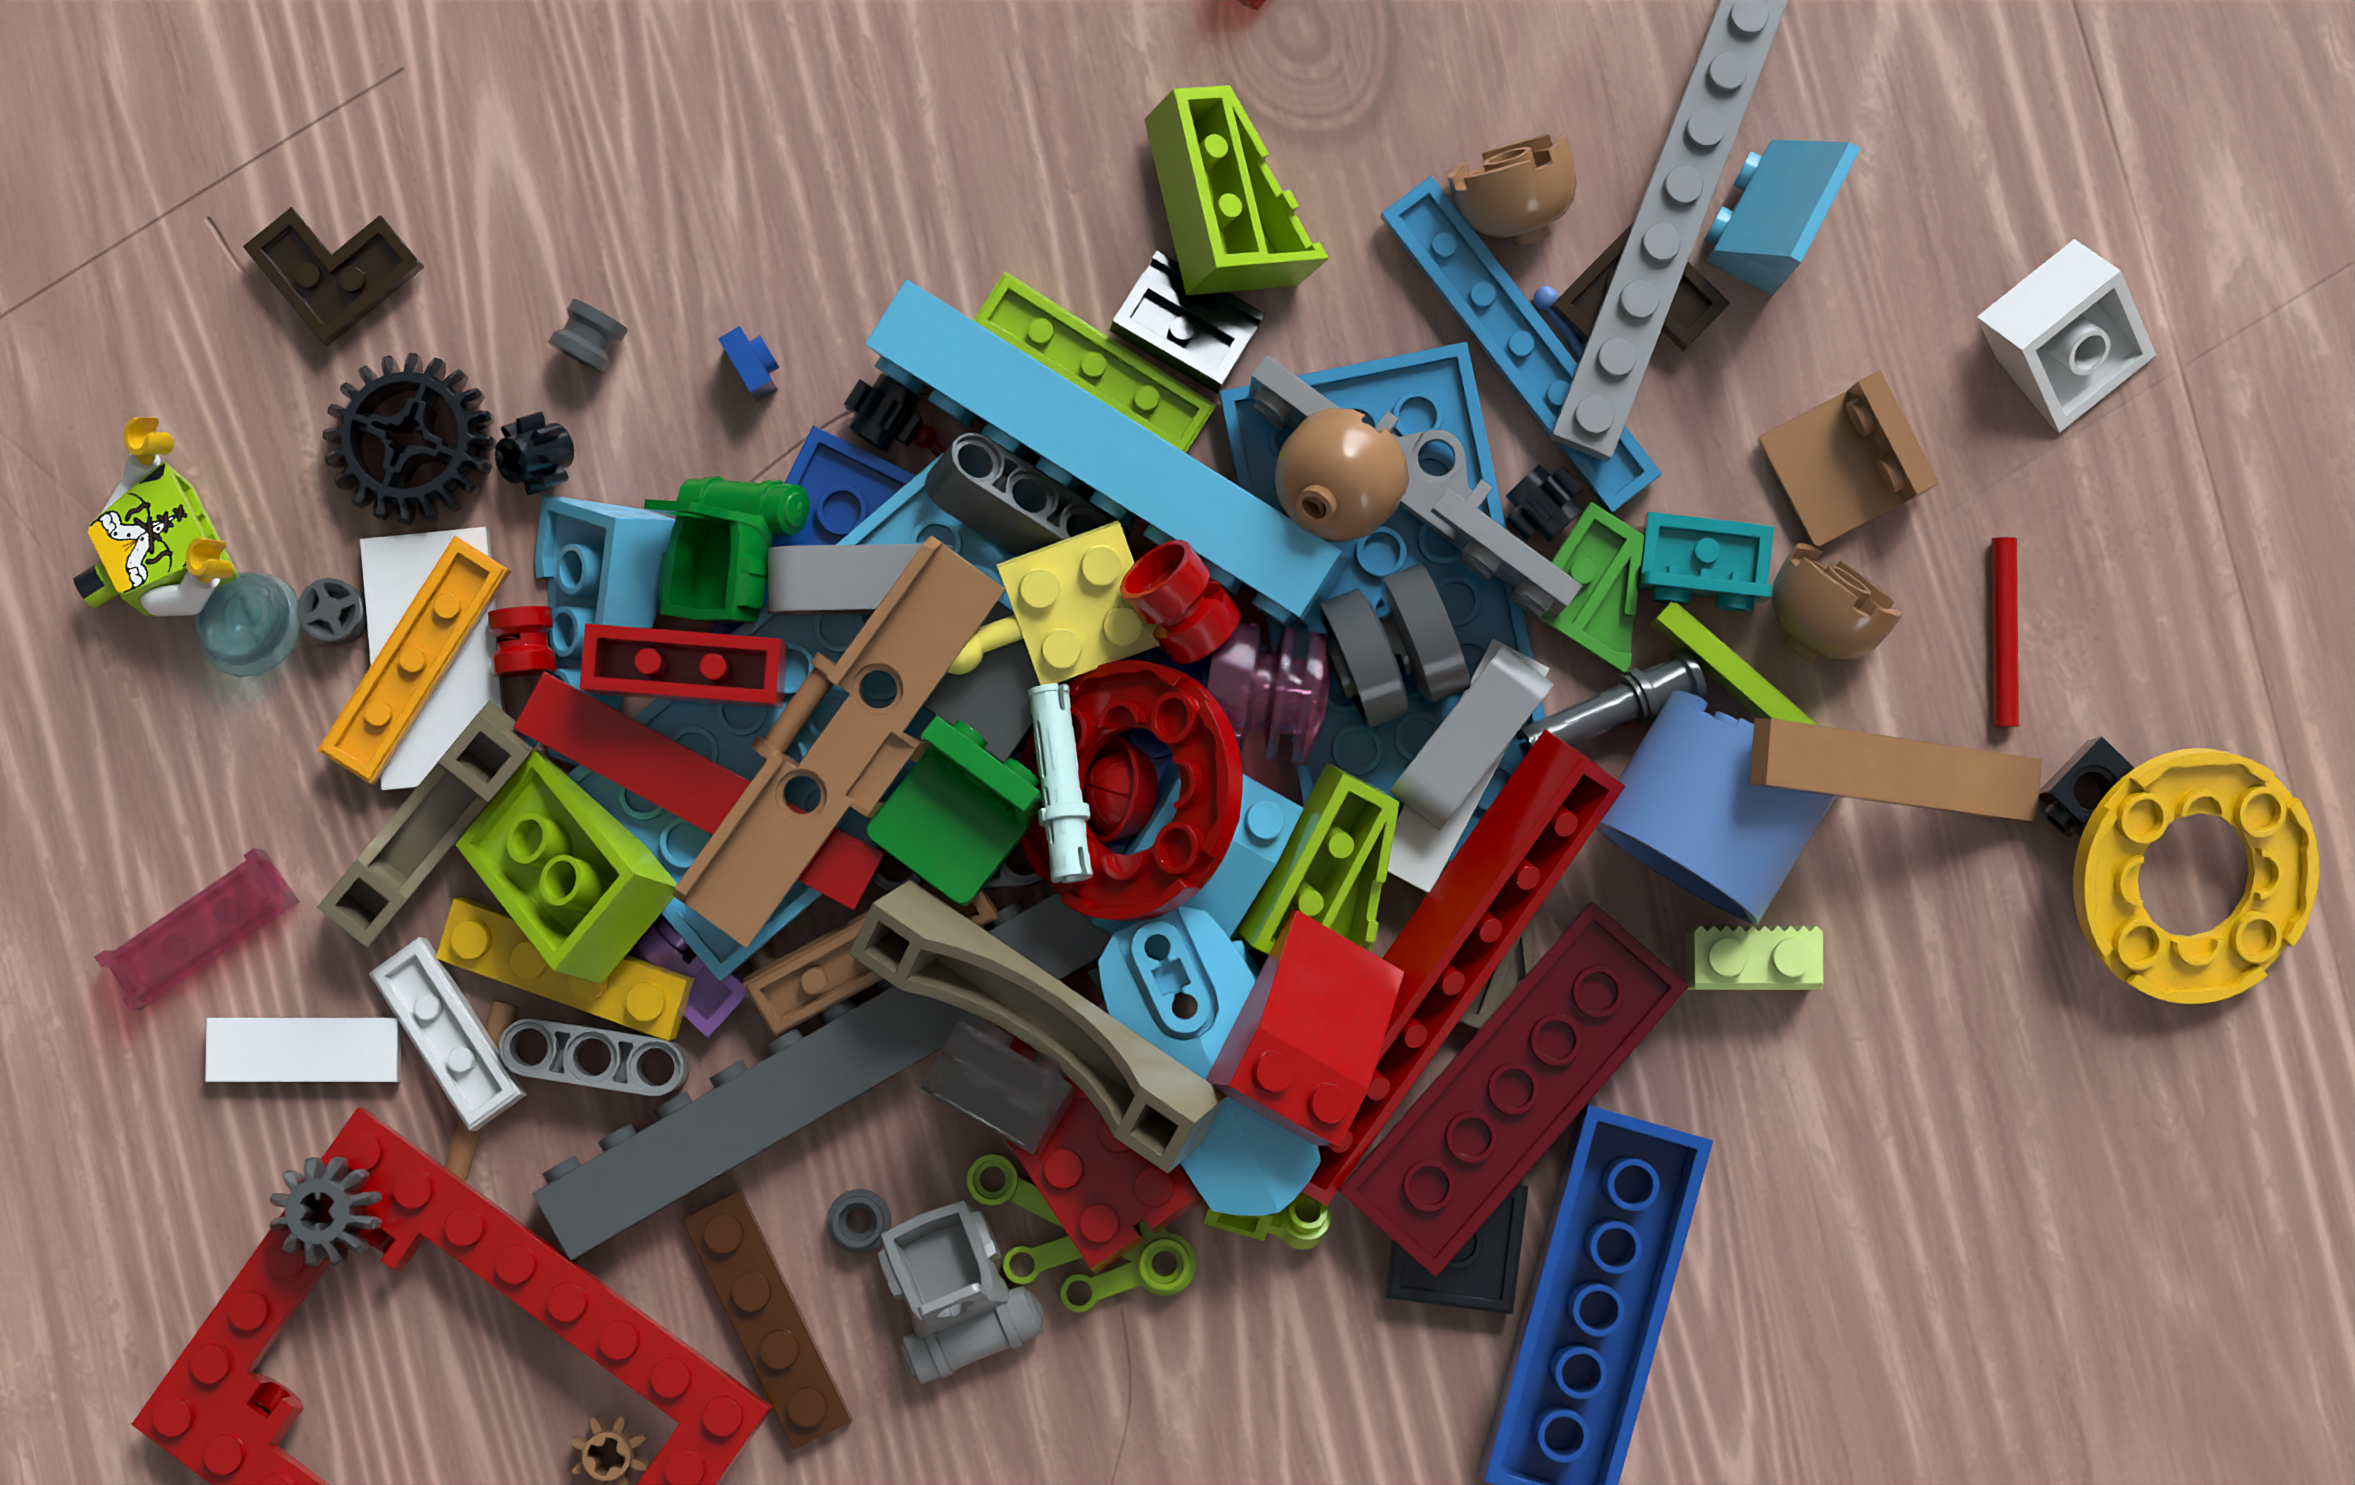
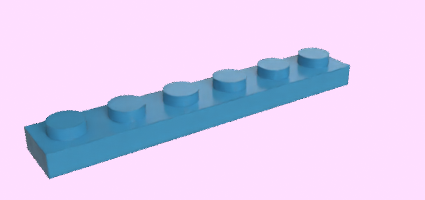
M1431 175L1383 211L1380 218L1550 437L1578 364L1473 228L1463 219L1459 210ZM1625 425L1609 462L1553 441L1610 514L1662 475L1661 471Z

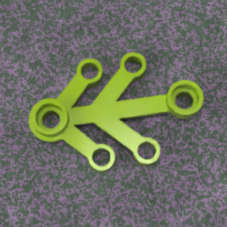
M991 1153L979 1157L970 1166L967 1173V1187L975 1200L989 1206L1000 1205L1005 1201H1009L1063 1228L1036 1185L1019 1178L1017 1169L1010 1159L1001 1154ZM998 1167L1004 1172L1006 1180L1000 1190L990 1191L983 1186L981 1175L986 1168ZM1143 1219L1138 1224L1144 1242L1122 1256L1131 1262L1093 1277L1086 1273L1069 1275L1062 1283L1060 1289L1061 1301L1067 1309L1073 1312H1085L1091 1309L1097 1300L1140 1285L1150 1293L1160 1296L1179 1293L1190 1284L1195 1275V1252L1190 1243L1179 1234L1168 1232L1166 1227L1155 1234ZM1067 1235L1035 1247L1029 1245L1012 1247L1004 1257L1003 1270L1010 1281L1016 1284H1027L1032 1282L1039 1272L1083 1257ZM1168 1251L1176 1257L1177 1267L1171 1274L1161 1275L1153 1269L1152 1259L1158 1252ZM1021 1252L1029 1254L1035 1264L1033 1272L1027 1276H1018L1013 1273L1010 1267V1260L1013 1255ZM1074 1281H1084L1091 1287L1092 1296L1088 1302L1075 1304L1070 1301L1067 1296V1288Z

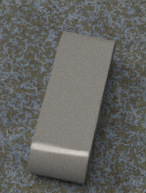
M922 544L808 545L768 548V614H873ZM946 545L947 547H949L951 550L954 551V546H952V545Z
M1502 645L1394 783L1389 792L1440 831L1554 684L1506 646Z
M518 1020L509 1025L503 1032L499 1042L501 1059L504 1065L513 1073L526 1077L646 1096H662L679 1090L686 1083L691 1071L690 1058L686 1049L676 1041H666L650 1035L555 1020ZM532 1028L540 1031L548 1043V1051L545 1058L534 1066L526 1063L518 1052L520 1037L525 1031ZM594 1038L603 1041L611 1052L609 1067L600 1075H593L586 1071L580 1059L583 1046ZM656 1048L665 1050L674 1061L672 1078L663 1085L651 1083L643 1072V1062L646 1055Z

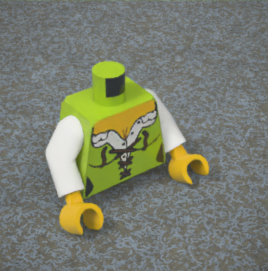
M135 417L126 423L123 439L125 447L130 453L122 478L101 514L90 523L87 533L101 561L74 577L73 581L82 598L93 609L120 595L124 601L144 616L196 615L202 611L215 589L229 584L240 577L225 549L227 547L226 541L220 539L193 485L165 461L161 463L158 455L169 454L174 448V440L168 432H155L159 425V420L156 417Z

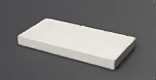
M487 527L360 539L371 665L454 535L492 559L490 530ZM494 598L380 776L381 790L394 791L417 788L489 700L506 713L503 677H494L492 674L491 656L497 651L496 637L489 632L488 612L496 610V598Z

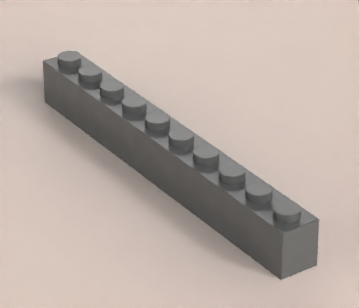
M1048 883L1042 887L1047 897L1046 899L1027 910H1024L1020 901L1000 910L997 919L988 923L992 929L988 933L1060 981L1100 958L1112 936L1089 924L1091 916L1081 914L1060 901L1062 897ZM883 979L876 983L881 994L860 1006L854 996L831 1007L820 1014L825 1026L806 1037H803L800 1030L796 1028L767 1044L765 1048L770 1057L748 1069L744 1061L740 1060L713 1075L709 1080L715 1089L692 1101L686 1091L654 1109L653 1111L659 1121L637 1133L631 1123L598 1142L603 1153L583 1165L580 1164L575 1155L544 1172L542 1176L548 1185L532 1194L571 1261L989 1021L942 1001L902 991Z

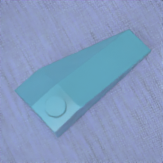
M542 495L535 551L536 579H547L548 606L552 608L553 628L548 632L547 636L549 637L551 649L555 652L557 671L550 673V675L619 711L623 696L590 694L580 689L585 623L652 629L661 606V600L658 599L662 555L669 549L671 531L676 519L639 508ZM548 747L549 756L574 766L579 765L574 760Z

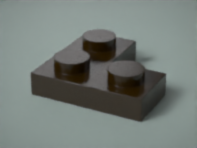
M290 207L243 246L309 328L327 347L424 268L422 263L381 215L332 254L293 207Z
M1632 224L1550 307L1585 343L1591 332ZM1687 262L1661 331L1684 352L1729 306L1730 302Z

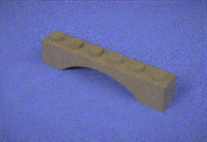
M912 880L905 882L872 903L849 952L850 956L898 989L930 997L964 1009L998 1025L1032 1046L1058 1066L1086 1094L1102 1115L1113 1137L1167 1174L1201 1146L1228 1096Z

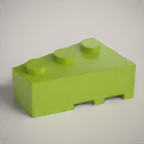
M1230 85L1174 88L1144 119L1186 295L1298 286L1329 259L1320 241L1312 243L1297 217L1295 210L1299 207V204L1291 190L1282 191L1266 163L1265 158L1270 154Z
M1327 762L1303 807L1304 809L1276 866L1257 894L1238 933L1251 946L1269 955L1291 911L1298 910L1370 952L1372 942L1375 943L1379 924L1376 921L1382 882L1386 883L1400 802L1383 790Z

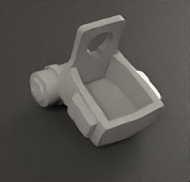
M961 1200L931 1210L881 1234L883 1250L878 1253L883 1275L887 1281V1288L896 1301H905L914 1329L902 1336L901 1354L903 1364L906 1370L910 1371L920 1384L940 1376L946 1378L953 1375L955 1370L1010 1347L1015 1349L1024 1344L1023 1341L1043 1333L1042 1314L1044 1312L1039 1301L1024 1286L1008 1289L1003 1278L999 1276L995 1262L1002 1256L993 1231L983 1212L974 1211L970 1202Z

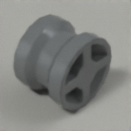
M573 298L567 308L568 321L563 329L553 332L548 343L581 364L604 374L610 363L607 355L613 343L624 339L628 329L603 312Z
M333 578L316 580L307 586L299 597L297 607L299 622L308 634L318 640L333 645L349 644L361 637L367 628L364 595L361 591L342 580ZM349 608V610H346V611H345V615H344V617H343V619H342V622H343V625H342V624H341V621H340V618H341V616L343 615V610Z

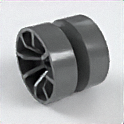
M1422 563L1381 578V596L1386 615L1379 618L1370 601L1359 588L1318 604L1328 637L1323 640V645L1331 668L1346 700L1353 699L1368 729L1408 714V697L1400 672L1402 670L1406 676L1411 674L1420 693L1431 704L1471 687L1470 676L1455 631L1440 595Z

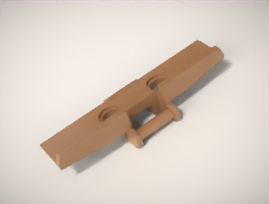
M930 536L919 548L837 664L822 653L817 652L811 660V664L815 666L770 730L764 738L757 735L751 743L750 747L767 761L676 885L672 895L747 949L849 808L852 807L865 817L872 819L885 803L880 798L908 759L915 763L918 762L925 752L923 742L906 733V729L938 687L959 653L977 632L1006 589L938 539ZM876 670L889 673L895 679L897 685V695L894 701L882 709L871 707L863 694V679L869 673ZM834 684L840 686L850 693L799 764L785 754V751ZM798 776L812 778L819 785L821 791V800L818 806L807 814H799L793 811L785 800V789L788 783Z

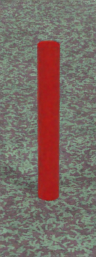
M2015 537L1992 538L1993 727L1997 728L2019 727L2017 538Z

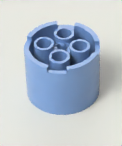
M1674 690L1618 781L1625 785V788L1596 829L1633 858L1689 893L1739 919L1759 924L1836 796L1749 785L1754 725L1743 718H1740L1738 721L1719 711L1712 716L1704 712L1708 703L1701 697L1684 691Z

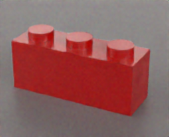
M585 623L580 689L590 694L783 709L788 644L778 638Z

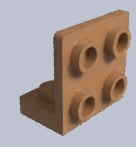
M1881 370L1857 381L1846 392L1763 433L1758 438V443L1811 545L1814 547H1820L1926 493L1939 484Z

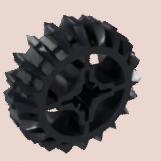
M409 353L407 355L403 372H400L399 365L393 357L385 356L382 358L381 363L383 376L378 378L368 366L360 367L358 372L366 385L360 391L347 382L341 385L340 391L351 400L347 409L337 404H331L328 407V414L342 421L341 428L325 429L323 431V439L333 444H341L342 448L327 454L325 461L332 468L348 466L337 476L335 484L341 490L352 489L358 485L353 493L351 502L360 509H363L375 500L373 515L383 521L387 520L397 504L398 521L403 525H411L415 518L416 506L419 505L424 519L430 523L436 522L438 520L437 501L441 500L450 511L455 513L461 509L460 501L453 494L459 487L472 496H476L480 491L478 485L468 478L472 469L482 474H489L491 472L492 465L476 456L478 450L490 451L495 449L497 441L492 436L477 434V431L493 424L494 416L489 411L472 412L482 403L485 396L478 388L469 389L461 393L466 386L468 376L461 370H456L445 378L446 363L443 360L433 358L423 374V363L421 357L416 353ZM407 391H417L416 397H408L405 406L396 415L386 417L373 413L388 398ZM437 396L444 398L454 412L458 426L457 446L445 442L435 434L434 423L437 412L433 410V406ZM415 429L435 449L421 444L419 447L408 445L405 449V447L397 442V439L385 430L398 434L401 432L411 434ZM364 433L372 435L384 443L386 452L382 466L387 471L382 484L374 478L365 462L362 447ZM433 461L445 465L449 464L438 477L427 484L402 489L404 481H411L418 467L424 463Z

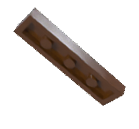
M739 1190L683 1218L682 1221L793 1450L851 1422L853 1418L743 1191Z

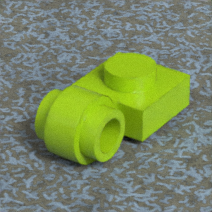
M1300 1192L1279 1213L1263 1216H1237L1212 1211L1208 1206L1203 1224L1265 1241L1267 1233L1282 1238L1288 1245L1296 1249H1311L1324 1240L1331 1223V1212L1328 1205L1326 1206ZM1300 1219H1304V1220L1308 1221L1309 1223L1303 1222V1221H1301Z

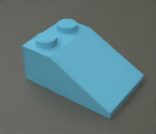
M1771 140L1761 156L1750 151L1733 183L1734 186L1743 190L1733 211L1722 206L1704 238L1705 241L1714 245L1706 262L1773 296L1801 264L1861 148L1850 142Z
M1172 755L1158 782L1157 799L1152 816L1144 829L1135 837L1130 838L1122 855H1132L1150 848L1154 844L1159 831L1165 825L1171 823L1177 809H1174V802L1179 800L1181 787L1178 767L1176 763H1173L1174 755ZM1243 774L1240 820L1230 847L1210 880L1198 893L1181 906L1207 911L1230 938L1276 866L1304 808ZM1091 917L1088 923L1112 936L1115 932L1139 921L1122 922ZM1160 934L1151 935L1145 942V953L1158 961L1165 959L1170 950L1168 939Z

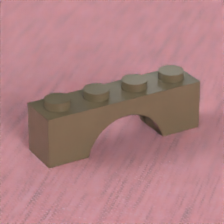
M489 700L316 908L368 948L466 828L530 754L538 741L514 729L516 721Z

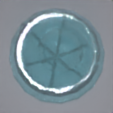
M239 572L240 577L214 590L202 611L196 614L195 628L206 659L220 672L237 677L256 676L278 666L294 649L302 629L297 613L299 600L294 589L280 577L264 572Z

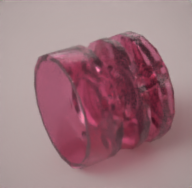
M1239 621L1231 636L1212 653L1207 690L1225 712L1233 728L1240 754L1244 749L1250 729L1263 731L1264 759L1275 762L1280 734L1292 735L1293 743L1290 764L1306 767L1310 751L1320 733H1322L1331 675L1326 652L1327 634L1311 631L1305 660L1291 658L1295 629H1284L1275 655L1262 653L1260 624Z

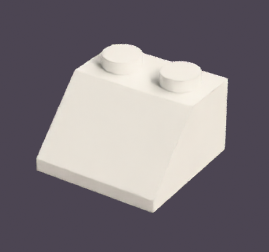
M2075 239L1977 316L1995 358L2047 422L2059 433L2156 356L2121 271Z

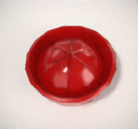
M1118 735L1112 736L1096 752L1085 776L1082 799L1083 803L1089 804L1090 820L1087 821V824L1101 844L1135 837L1144 829L1152 816L1157 799L1158 777L1152 759L1142 749Z

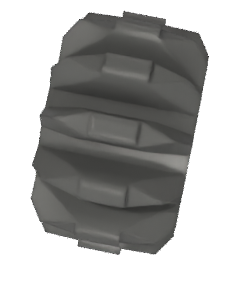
M319 1157L307 1158L304 1165V1175L296 1170H287L283 1174L284 1183L291 1190V1194L273 1193L271 1198H269L270 1203L274 1206L285 1208L284 1217L275 1218L270 1222L271 1230L291 1231L285 1239L282 1249L287 1254H295L304 1248V1263L309 1266H319L325 1255L333 1266L346 1264L348 1257L347 1247L357 1253L365 1252L369 1248L366 1237L361 1233V1228L379 1229L382 1224L381 1219L378 1217L366 1215V1206L376 1205L381 1202L382 1196L380 1192H360L368 1181L369 1173L365 1169H356L348 1174L347 1159L343 1157H333L327 1167H325V1164ZM320 1200L334 1201V1204L329 1209V1213L334 1219L332 1223H319L318 1219L324 1212L318 1204Z

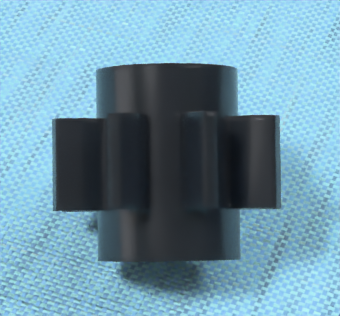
M884 374L879 375L872 387L859 379L843 404L847 410L854 413L847 428L886 453L895 439L908 447L924 422L920 416L913 413L920 398Z
M539 411L516 418V422L501 427L505 438L500 439L495 447V461L500 474L505 480L512 484L524 482L527 495H532L551 489L553 485L569 479L565 469L574 460V444L570 434L562 425L558 423L545 425L544 415Z
M1539 464L1505 496L1516 507L1506 520L1526 541L1538 531L1550 542L1583 511L1581 506L1573 499L1583 487L1563 466L1550 475Z

